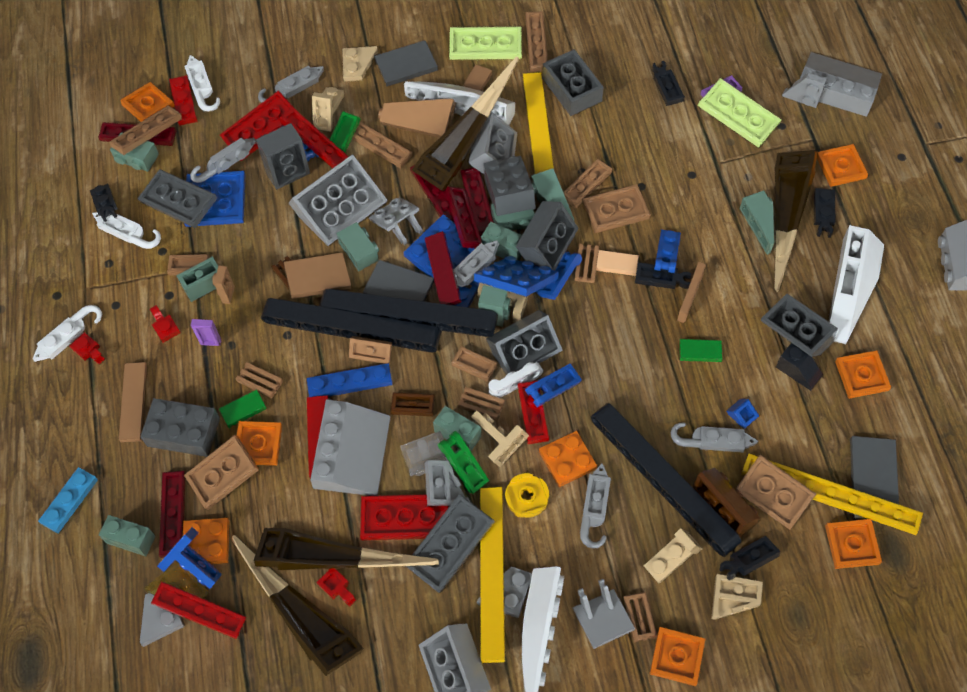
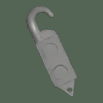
M308 65L277 82L275 91L279 90L285 98H290L318 83L324 67H309ZM265 88L258 94V99L261 103L266 100L263 98V94L266 92Z
M238 139L210 157L207 163V170L199 176H196V173L201 167L199 165L196 166L190 174L191 180L195 183H201L216 173L219 174L227 170L230 166L249 155V150L256 143V139Z
M497 240L484 245L481 243L454 268L459 287L468 286L474 280V273L482 270L484 267H488L496 259L495 254L499 246Z
M677 423L671 429V438L677 445L703 450L743 453L745 449L758 442V440L746 434L744 429L701 426L694 431L692 439L681 438L677 434V430L680 427L686 426L685 423Z
M603 464L593 474H589L580 539L589 548H599L606 541L605 535L598 542H593L589 539L590 527L600 526L605 520L611 477H608Z

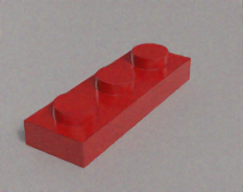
M188 76L169 79L175 110L181 113L182 117L178 121L179 126L198 122Z
M537 381L518 383L525 432L529 435L527 438L528 444L549 442L543 405L537 408L533 403L534 399L532 396H528L525 391L528 386Z

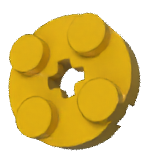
M519 474L512 478L506 488V504L517 517L529 518L537 516L547 508L549 500L548 486L543 479H539L533 476V474ZM524 491L533 494L530 500L521 497L524 495Z

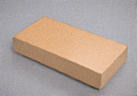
M599 250L596 271L636 276L639 255Z

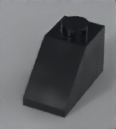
M793 343L783 352L776 365L777 369L810 391L823 376L813 357Z

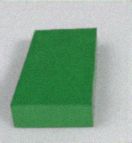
M343 111L329 140L346 153L361 119Z
M680 339V361L722 362V340Z
M256 389L219 408V411L228 428H231L238 424L239 421H244L267 408Z

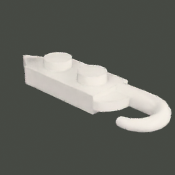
M190 55L187 65L184 67L198 106L204 111H214L220 105V98H216L214 105H206L204 99L208 98L213 93L202 60L198 61Z
M92 213L99 229L128 243H133L145 249L154 248L160 243L161 234L156 229L153 230L156 238L148 242L142 239L144 231L140 224L118 214L116 218L113 215L106 218L107 221L104 222L98 213Z
M87 305L71 318L68 317L37 343L38 347L33 356L34 362L47 358L52 360L83 334L85 324L82 318L90 312H95L97 318L94 322L97 324L102 318L101 309L95 305Z

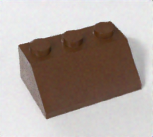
M712 468L698 474L693 489L725 520L739 537L757 524L760 519L757 510L744 501L741 492L728 483V478L724 473L719 472L716 468Z

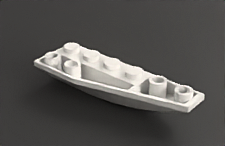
M404 83L405 96L413 100L453 99L456 102L454 113L460 116L484 93L483 91L445 83ZM499 97L492 112L509 125L515 115V102Z
M849 225L843 238L828 321L838 328L834 342L847 343L879 279L884 244L869 229Z
M561 567L535 568L532 572L522 632V671L525 692H538L539 686L544 687L546 672H542L543 664L549 663L551 649L546 648L548 640L553 641L555 627L551 626L552 617L557 618L560 598L556 596H561L564 576L560 575Z

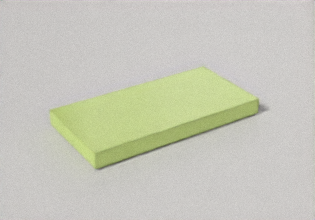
M450 27V60L514 59L515 57L522 59L521 27Z
M721 78L698 104L700 108L758 148L781 122L780 118Z

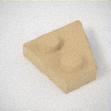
M377 46L343 48L344 82L363 80L366 70L372 64L371 60L374 55L378 54Z
M717 574L715 577L711 619L715 620L759 607L761 605L763 582L737 577L728 580L726 575Z

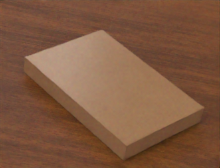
M638 184L582 199L594 233L648 220L651 216Z
M343 252L284 262L291 299L323 294L325 289L341 291L351 289Z
M234 435L184 476L203 507L209 510L256 473L259 468L238 436Z
M759 455L736 487L744 498L789 530H791L816 495V493L761 455Z

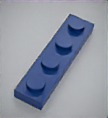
M389 363L307 378L309 397L327 395L330 397L393 385Z

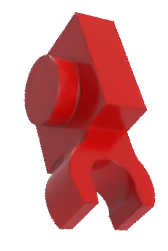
M157 305L150 308L153 317L157 321L151 325L162 343L181 333L170 314L164 317Z
M85 332L69 346L84 361L90 357L100 365L105 360L98 351L100 348L99 344Z
M335 568L329 569L316 582L333 600L339 596L349 607L356 601L353 594L346 589L349 585L348 580Z

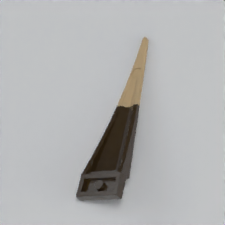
M518 57L514 58L478 100L422 154L413 167V172L441 191H445L464 163L519 61Z
M816 150L777 153L774 168L776 198V292L780 289L816 173Z
M264 528L254 557L255 567H277L278 570L439 564L436 558L404 555L352 546L287 528Z
M235 535L232 536L233 543L309 660H313L325 676L361 654L364 648L349 630L304 598L269 567H255V554Z

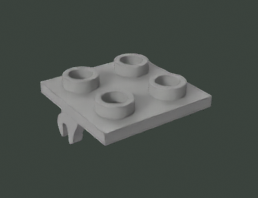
M401 197L393 199L390 204L378 209L369 217L370 221L386 231L392 230L404 246L408 242L397 223L407 218L416 233H419V235L423 233L421 226L414 216L415 213L420 211L419 208Z
M604 579L598 580L601 596L588 601L587 595H584V590L581 588L578 590L581 604L573 607V611L593 649L635 630L615 590L609 591L608 586H605Z

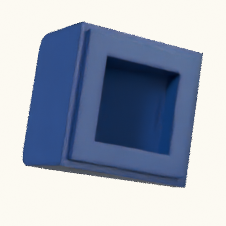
M749 399L738 400L726 411L743 429L759 417Z

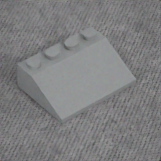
M811 52L800 79L807 73L827 78L819 102L867 117L878 90L882 73Z
M352 154L290 200L289 205L299 218L329 246L338 239L337 232L356 222H361L388 200Z
M326 400L311 475L313 489L378 496L391 417L349 402Z

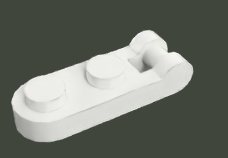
M529 362L517 372L512 371L501 380H491L489 382V395L501 398L518 389V383L531 382L541 376L543 373L542 367L537 362Z

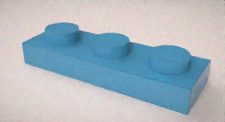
M78 467L38 522L59 534L98 479Z

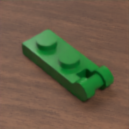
M452 432L446 441L442 440L438 443V448L445 454L469 493L474 494L489 482L488 477L458 432ZM453 445H456L458 448L455 452L451 448Z

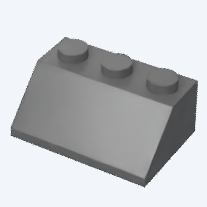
M492 111L471 148L469 164L483 174V163L506 159L515 155L517 132Z
M967 220L945 228L942 235L938 238V247L941 248L942 252L941 264L945 268L944 281L948 284V290H967Z
M467 623L448 625L419 644L435 692H488L491 690Z

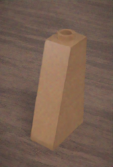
M453 99L384 103L383 108L379 111L378 118L385 126L440 138L451 127L456 102Z

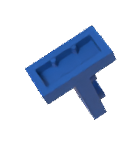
M191 527L157 567L165 572L176 560L184 570L192 573L200 584L210 589L222 574L189 546L190 542L199 533Z

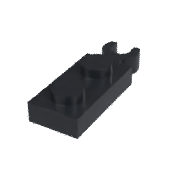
M664 60L661 61V67H657L653 63V79L666 106L684 102L685 96L672 70H666V62Z
M109 184L99 185L90 190L96 211L103 221L106 222V218L110 215L116 218L117 213L115 210L118 208Z
M815 188L814 225H819L816 234L820 237L822 231H826L828 238H830L836 222L835 190Z
M638 262L635 284L675 289L676 285L684 289H688L691 282L683 280L691 279L692 273L682 272L680 274L677 273L678 268H675L674 273H669L668 270L664 269L658 271L654 270L655 265Z
M764 536L731 554L730 561H723L720 564L719 570L721 572L726 569L730 570L727 574L728 580L734 579L738 572L745 576L778 558L780 550L767 536Z

